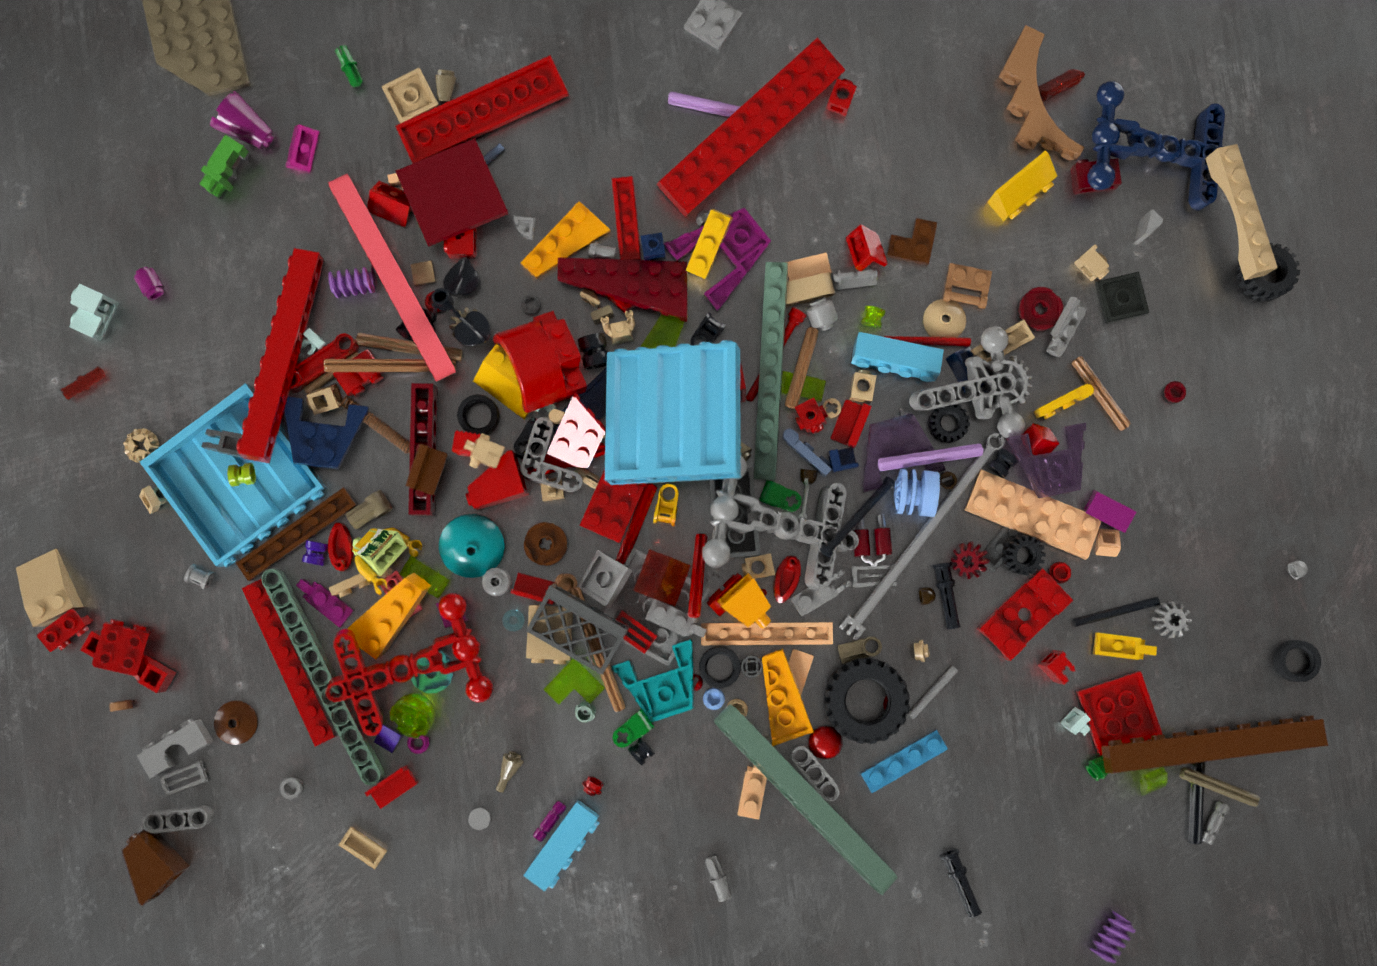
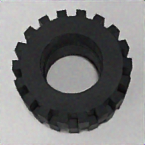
M1270 243L1278 267L1275 269V283L1266 281L1262 276L1244 280L1240 265L1238 266L1237 271H1240V273L1237 274V280H1241V283L1238 285L1240 288H1245L1244 293L1246 295L1251 294V299L1256 300L1259 298V301L1262 302L1266 300L1272 301L1294 288L1293 285L1297 284L1299 279L1296 276L1300 275V270L1297 269V266L1300 265L1299 261L1295 262L1294 257L1296 255L1294 253L1290 254L1288 247L1282 249V244L1277 243L1273 246V243Z

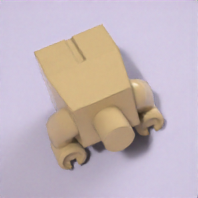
M629 310L630 312L625 311L627 320L609 324L608 316H605V318L601 317L603 330L611 337L613 346L634 341L632 331L635 327V320L632 310Z
M481 434L475 443L467 440L464 445L465 449L471 451L469 465L477 468L480 463L496 468L505 448L490 442V436Z

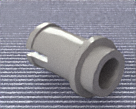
M597 242L595 244L590 243L588 256L592 257V259H595V257L614 259L616 247L597 245Z

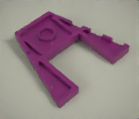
M745 208L728 214L733 219L720 245V248L735 265L736 269L704 293V296L716 311H719L771 243L769 237ZM704 225L690 233L687 232L672 241L664 243L665 248L676 261L682 259L695 248Z

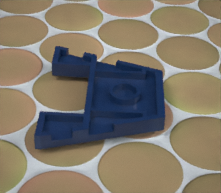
M288 397L284 411L293 463L339 469L352 445L351 443L356 433L361 428L365 416L369 413V407L349 404L345 426L301 421L304 400L302 398Z

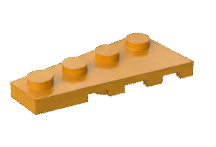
M579 201L520 263L537 279L558 266V258L572 257L579 250L587 245L589 246L590 243H594L595 240L603 235L605 236L611 230Z

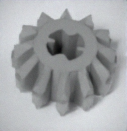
M1170 601L1169 604L1161 603V609L1156 608L1154 610L1158 614V617H1152L1153 621H1158L1154 628L1157 630L1161 629V636L1168 634L1169 638H1174L1175 635L1182 637V630H1189V627L1185 624L1192 622V619L1186 618L1190 611L1183 610L1184 605L1182 603L1177 605L1175 601ZM1171 616L1175 618L1172 620L1173 623H1169V620L1172 619Z

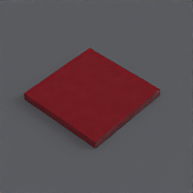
M476 139L396 170V174L428 247L509 214Z

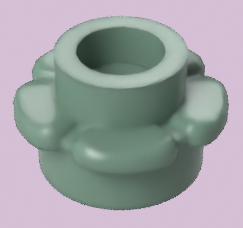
M582 701L575 707V715L580 722L586 723L595 718L596 708L593 704H589L588 701Z

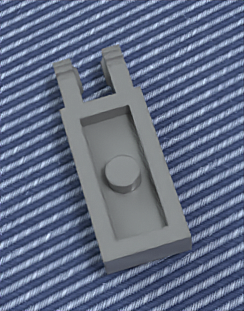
M844 569L834 573L831 581L842 577L846 573ZM846 581L836 589L832 583L820 589L806 588L791 597L790 600L800 617H803L838 596V593L853 584L851 581Z

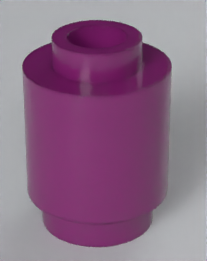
M145 266L136 271L134 279L144 297H147L148 300H154L164 294V286L154 268Z

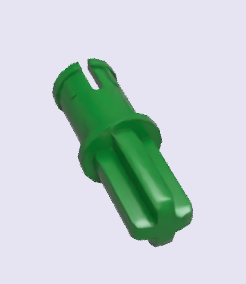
M339 46L341 52L337 47L335 53L342 65L341 70L346 73L352 87L361 86L363 80L357 69L358 64L353 60L348 46Z

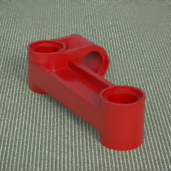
M347 333L339 334L335 340L296 365L293 377H296V383L290 386L289 391L293 393L301 392L305 386L326 373L324 371L325 359H347L358 352L359 345L356 343V340ZM346 341H351L350 347L343 349V344Z

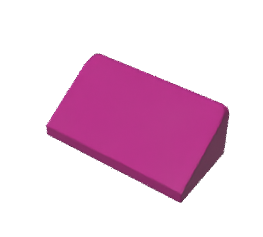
M300 124L294 127L286 162L287 168L305 172L311 171L319 135L318 130Z

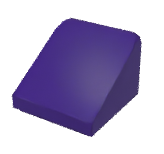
M384 723L374 743L393 753L404 734Z

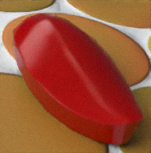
M340 522L335 523L331 529L328 539V554L333 567L338 571H345L353 560V542L346 525Z
M787 556L780 563L774 575L773 592L774 598L778 603L786 602L799 584L801 563L796 556Z

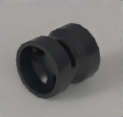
M1001 448L997 453L996 459L991 460L987 466L999 477L1006 478L1009 474V469L1018 463V459L1009 451Z

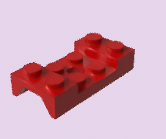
M1041 568L1026 580L977 629L1001 651L1006 660L1011 661L1073 599ZM1022 608H1026L1030 614L1029 618L1025 621L1021 620L1018 616Z

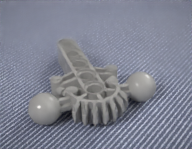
M991 326L981 335V345L984 350L991 354L992 361L986 362L979 356L967 358L965 365L967 367L968 380L916 391L910 396L909 403L914 410L921 411L972 400L977 419H990L995 409L1001 408L1002 416L997 422V429L1003 437L1015 439L1022 435L1025 430V421L1022 416L1015 413L1014 403L1023 404L1026 402L1024 396L1030 395L1027 388L1033 386L1028 383L1032 376L1026 375L1029 368H1022L1024 361H1017V356L1014 355L1005 360L1003 350L1008 345V335L1002 328ZM1002 378L1005 380L1004 388L1000 384ZM982 382L985 384L984 392L980 388ZM962 386L965 388L964 397L960 393ZM941 391L945 393L944 401L940 399ZM921 395H923L925 398V404L923 406L919 402Z

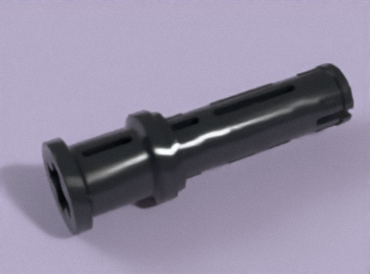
M952 562L934 564L932 566L936 570L938 581L936 587L941 592L946 628H960L953 586L956 583L952 579L950 568Z
M958 849L948 850L940 855L941 860H944L949 871L947 875L950 879L954 880L968 917L979 916L982 911L965 875L967 868L962 865L958 855L960 852Z

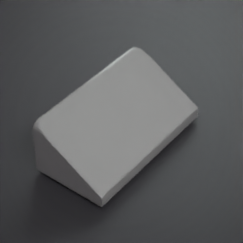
M1153 209L1139 220L1134 239L1135 245L1140 244L1163 223L1164 219Z

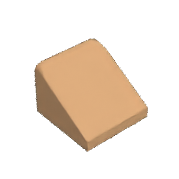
M1099 529L1096 535V555L1118 556L1121 550L1119 530Z

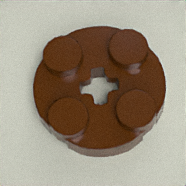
M541 522L528 530L524 541V551L531 561L538 565L550 566L558 563L567 552L568 540L560 527L553 523ZM543 538L547 541L551 540L552 544L549 545V550H546V548L541 549L540 545Z

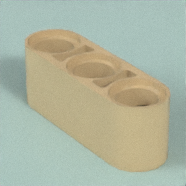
M828 272L788 281L786 307L835 295L831 274Z

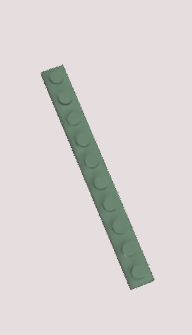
M766 262L754 461V479L776 480L788 280L787 262Z

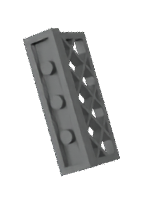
M552 584L549 586L526 631L603 675L630 627L556 584ZM549 599L557 603L559 612L547 614L545 606ZM573 612L576 614L578 623L567 626L564 613ZM560 615L563 627L552 630L549 617ZM545 619L548 628L547 632L540 633L533 629L538 620ZM592 623L596 627L597 634L586 637L583 625ZM579 626L582 638L571 641L568 629ZM564 630L567 642L562 644L555 642L553 633ZM611 634L618 638L614 646L605 648L602 639L603 635ZM599 637L602 649L590 652L587 640ZM584 641L587 653L581 655L574 653L572 644ZM611 650L607 657L606 651ZM603 652L605 662L600 668L593 664L591 655Z

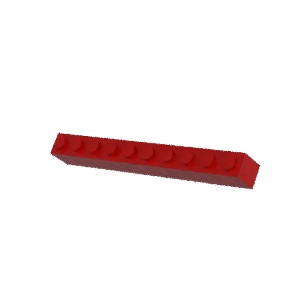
M294 248L292 255L288 258L289 268L287 275H284L282 280V293L277 298L278 308L276 315H273L271 319L272 329L270 335L266 338L265 355L260 359L261 369L259 376H256L254 381V395L249 399V413L243 421L244 431L242 438L237 442V453L244 459L270 464L302 346L303 333L306 331L324 264V259L319 252Z

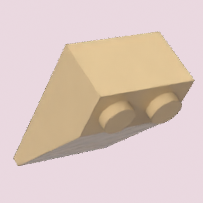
M57 549L16 568L24 608L33 627L47 626L72 608L75 611L84 608Z

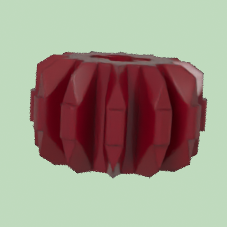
M970 541L967 546L961 543L959 545L960 549H954L953 553L956 556L952 557L951 561L957 563L953 567L954 570L958 568L961 570L959 576L962 577L966 573L967 579H971L973 574L978 578L981 576V572L987 570L984 564H988L989 559L983 558V556L988 552L986 550L983 552L979 551L982 546L981 544L974 548L973 542ZM969 556L973 558L972 564L967 563Z

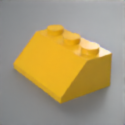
M1045 150L997 189L987 203L1003 222L1009 217L1013 220L1022 212L1020 210L1022 206L1026 204L1029 207L1038 199L1036 196L1041 191L1046 193L1055 185L1053 181L1057 174L1049 153Z
M495 344L483 360L473 382L525 420L531 412H524L519 384L505 350L498 344Z

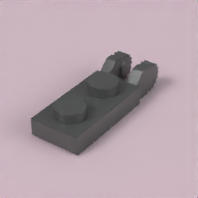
M206 429V435L212 438H219L220 441L218 445L203 442L202 448L243 458L237 453V442L242 438V434Z

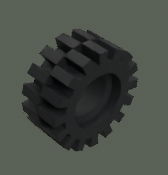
M959 404L936 408L929 417L930 423H928V426L931 428V434H934V438L941 440L940 442L952 443L960 440L968 432V427L970 426V422H968L970 417L966 415L967 411L962 409ZM952 415L956 418L957 427L955 430L946 431L941 425L943 416Z
M1024 534L1014 535L1015 538H1009L1010 543L1005 542L1004 544L1007 549H1002V553L1005 554L1002 560L1006 561L1004 565L1010 571L1027 576L1029 573L1035 574V569L1040 570L1042 568L1039 564H1044L1045 560L1041 558L1042 556L1046 557V553L1042 552L1045 548L1043 545H1040L1041 542ZM1022 547H1028L1030 550V557L1025 563H1020L1017 559V553Z

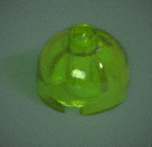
M418 693L402 696L394 703L389 712L391 722L395 721L398 725L396 729L411 738H419L420 735L425 736L436 719L435 708L432 702L427 697Z

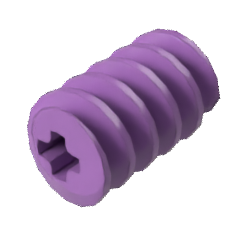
M371 266V272H368L366 267H363L362 273H359L358 269L354 268L353 275H351L348 269L345 270V276H342L340 270H337L336 277L333 276L331 271L328 272L330 289L336 298H340L342 293L345 297H349L350 293L357 296L359 290L363 295L368 290L370 293H375L377 282L373 266Z
M1112 911L1116 919H1107L1111 927L1103 925L1106 934L1098 933L1102 941L1094 940L1093 943L1097 949H1089L1104 960L1116 963L1113 954L1121 955L1117 947L1125 948L1126 945L1122 939L1129 941L1131 938L1127 931L1135 933L1136 930L1131 922L1115 911Z

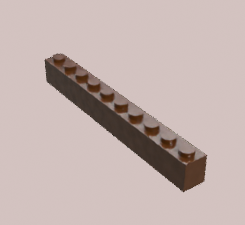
M1314 715L1300 717V721L1293 722V718L1279 719V724L1273 725L1272 721L1257 722L1258 727H1251L1250 723L1236 725L1237 729L1229 730V726L1215 727L1216 732L1208 733V729L1194 730V735H1187L1186 731L1172 733L1173 737L1165 738V734L1152 735L1151 740L1144 741L1143 737L1129 738L1130 743L1122 744V740L1108 741V746H1101L1105 773H1120L1328 746L1324 720L1314 719Z

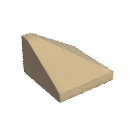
M585 288L581 291V300L598 309L601 308V302L593 290Z

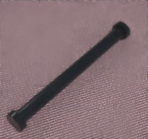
M888 476L885 477L883 484L828 544L820 548V551L826 557L833 555V550L885 493L889 489L894 488L895 481Z

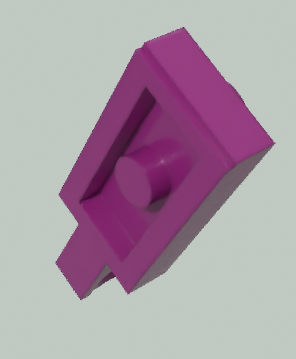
M301 578L296 585L305 593L302 597L306 602L339 628L344 625L355 611L338 596H332L329 589L316 581L311 584L306 579Z

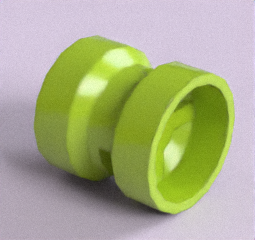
M244 463L243 466L236 464L228 466L227 475L231 487L239 486L242 483L246 485L255 484L256 472L253 463Z

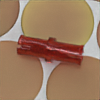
M97 366L87 374L77 376V380L60 390L67 400H71V398L84 390H90L92 385L107 376L102 368Z

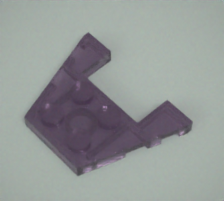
M912 413L870 424L866 450L867 458L864 465L865 474L864 481H862L864 492L878 489L882 485L878 459L935 450ZM942 462L923 465L925 471H946Z
M1086 422L1064 427L1069 447L1066 450L1033 456L1028 434L1007 438L1013 453L1038 498L1081 490L1083 471L1081 457L1082 450L1085 447L1083 433L1086 431Z

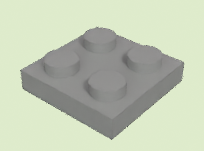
M700 0L684 24V29L720 51L741 19L742 12L722 0Z
M598 550L577 587L588 596L611 609L633 570Z

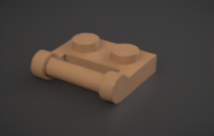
M950 263L942 301L949 302L952 300L977 305L978 308L985 309L992 271ZM952 287L980 292V297L952 292Z

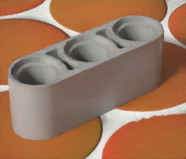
M799 744L794 746L790 752L794 764L825 801L831 802L836 800L839 796L837 784L805 745ZM798 750H805L807 753L803 761L795 759V753ZM813 767L820 769L821 773L817 778L809 777V771ZM826 785L834 786V793L830 796L823 794V788Z
M205 805L159 810L148 814L144 819L143 825L149 833L198 829L213 821L214 811L211 807ZM198 812L204 814V822L199 821L197 817ZM177 814L181 815L183 819L182 824L176 822ZM155 816L160 819L161 824L159 827L154 824Z

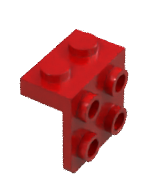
M116 619L104 622L92 665L100 669L132 676L137 675L151 632L146 631L147 627L142 625L124 626V621Z

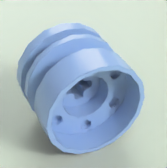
M901 468L894 486L896 514H903L906 505L907 515H911L914 506H917L919 516L935 517L940 491L939 472L924 470L920 480H917L915 469L910 471L908 478L907 469Z

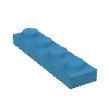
M935 729L860 774L870 792L874 793L948 750Z

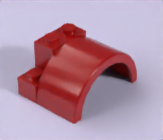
M554 311L533 317V321L496 333L493 336L494 344H500L511 362L519 384L522 407L525 413L571 398L574 393L579 395L586 392L587 384L579 368L580 352L565 319L557 320Z

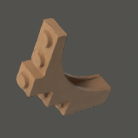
M1025 25L999 75L1005 83L1018 86L1007 106V109L1011 110L1010 112L1013 115L1025 117L1015 141L1026 149H1034L1040 143L1044 149L1054 150L1060 153L1064 159L1076 161L1084 147L1070 139L1057 127L1046 111L1037 85L1036 65L1039 48L1045 34Z

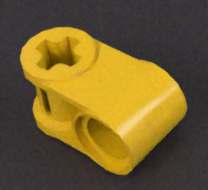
M665 484L660 488L653 523H669L675 527L679 491L673 484ZM668 487L675 490V497L671 500L663 497V491ZM660 514H668L670 517L661 516Z

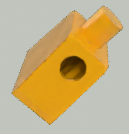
M749 573L718 600V603L724 610L747 627L756 622L760 628H765L771 622V619L765 613L770 609L771 605Z

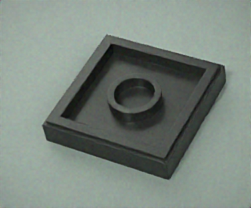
M1139 271L1095 282L1106 324L1150 313Z

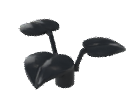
M467 257L459 260L448 271L443 281L444 288H438L433 292V318L430 311L422 309L435 332L436 328L433 323L437 321V308L441 311L451 310L462 321L455 327L454 333L457 341L465 346H476L484 344L489 340L491 329L487 318L480 312L471 311L464 319L453 307L454 300L451 297H457L459 293L461 295H469L479 284V276ZM402 321L396 328L397 333L403 338L413 341Z

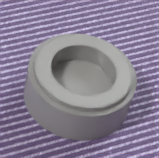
M296 776L287 777L280 784V793L286 799L297 798L303 792V782Z
M484 807L475 808L469 814V825L475 830L487 828L491 822L490 812Z

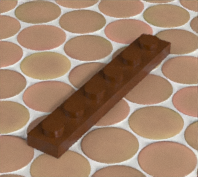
M343 487L236 562V565L245 578L251 581L304 544L306 540L314 537L358 505L347 489Z

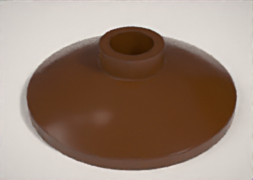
M243 701L225 703L218 709L214 717V730L217 736L223 742L231 745L247 742L254 736L258 727V718L255 710ZM232 719L237 722L236 727L230 725Z

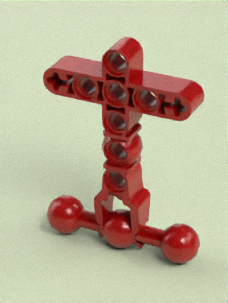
M449 593L441 598L438 605L441 616L446 620H450L454 633L435 638L433 645L417 651L415 655L413 653H410L409 656L397 655L390 662L386 661L385 664L377 663L366 667L355 634L349 629H341L337 632L333 645L343 675L336 676L328 682L326 696L333 702L351 698L361 728L366 735L375 736L379 734L383 725V716L374 690L385 687L389 682L390 684H394V681L407 682L414 675L415 677L418 676V673L427 674L440 671L441 674H449L466 668L469 681L466 683L465 691L468 698L476 703L485 702L491 697L493 684L489 678L481 674L478 665L482 660L478 657L480 643L474 636L470 635L472 629L466 628L463 615L466 613L467 604L461 595ZM341 637H344L345 640H349L347 645L348 651L346 652L345 643L340 642ZM453 643L452 653L458 660L444 663L442 661L443 655L439 652L438 648ZM352 657L358 663L355 666H350L346 663V659ZM424 657L429 660V663L426 666H421L417 660ZM402 664L408 670L401 673L396 670V667ZM381 671L386 674V677L380 680L374 674ZM356 678H360L364 681L365 684L362 686H356L354 685L353 680ZM338 685L343 691L341 693H334L331 687ZM368 699L372 704L364 707L360 704V701ZM371 713L373 723H376V726H373L371 723H369V714Z

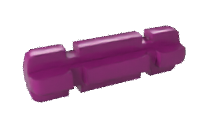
M557 801L552 807L553 810L549 811L539 825L540 828H537L534 832L533 837L540 842L545 839L547 832H550L560 818L559 815H562L566 810V806L562 802Z

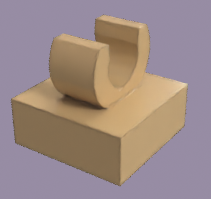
M557 477L548 478L547 480L553 482L557 479ZM562 477L558 482L559 485H562ZM540 483L543 502L565 499L564 490Z
M149 485L141 490L139 497L148 512L152 514L158 511L160 505L164 504L167 499L165 496L163 498L157 497L156 494L161 492L158 487L152 489Z

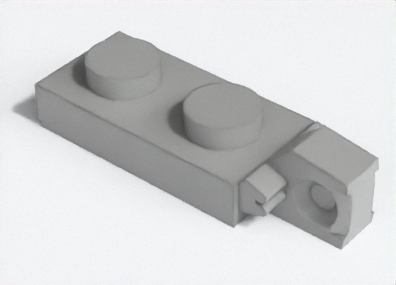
M1070 297L1050 333L1053 337L1046 349L1050 355L1061 357L1088 309L1076 297Z
M656 599L653 600L645 618L691 638L692 634L703 638L707 630L697 625L698 619L690 618L687 613Z

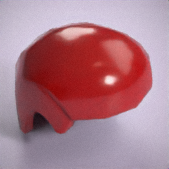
M820 726L810 734L808 739L809 749L817 758L824 760L832 759L840 754L843 747V737L833 727Z

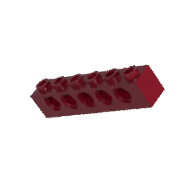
M411 383L409 473L419 444L436 450L437 386L433 383ZM409 487L408 515L435 516V494L431 495Z

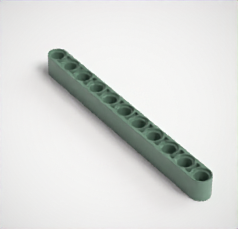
M279 569L266 570L262 574V584L362 782L369 786L379 783L384 778V768L368 736L363 732L350 700L333 702L326 696L328 682L337 675L284 571ZM273 573L278 575V582L275 585L270 581ZM283 592L288 595V601L285 604L280 601V596ZM292 612H296L298 615L296 623L290 621V614ZM302 631L308 635L305 643L301 642L299 638ZM312 650L318 655L317 661L314 663L309 659V654ZM322 670L328 675L325 682L319 679V673ZM338 685L331 687V690L336 691V693L343 691ZM341 709L347 712L346 721H342L338 716ZM350 729L357 732V739L355 741L351 740L348 736ZM360 749H364L367 752L366 760L359 758L358 752ZM369 769H374L377 772L376 780H372L368 776Z
M729 704L714 720L716 726L875 891L883 895L897 879V875L734 706Z

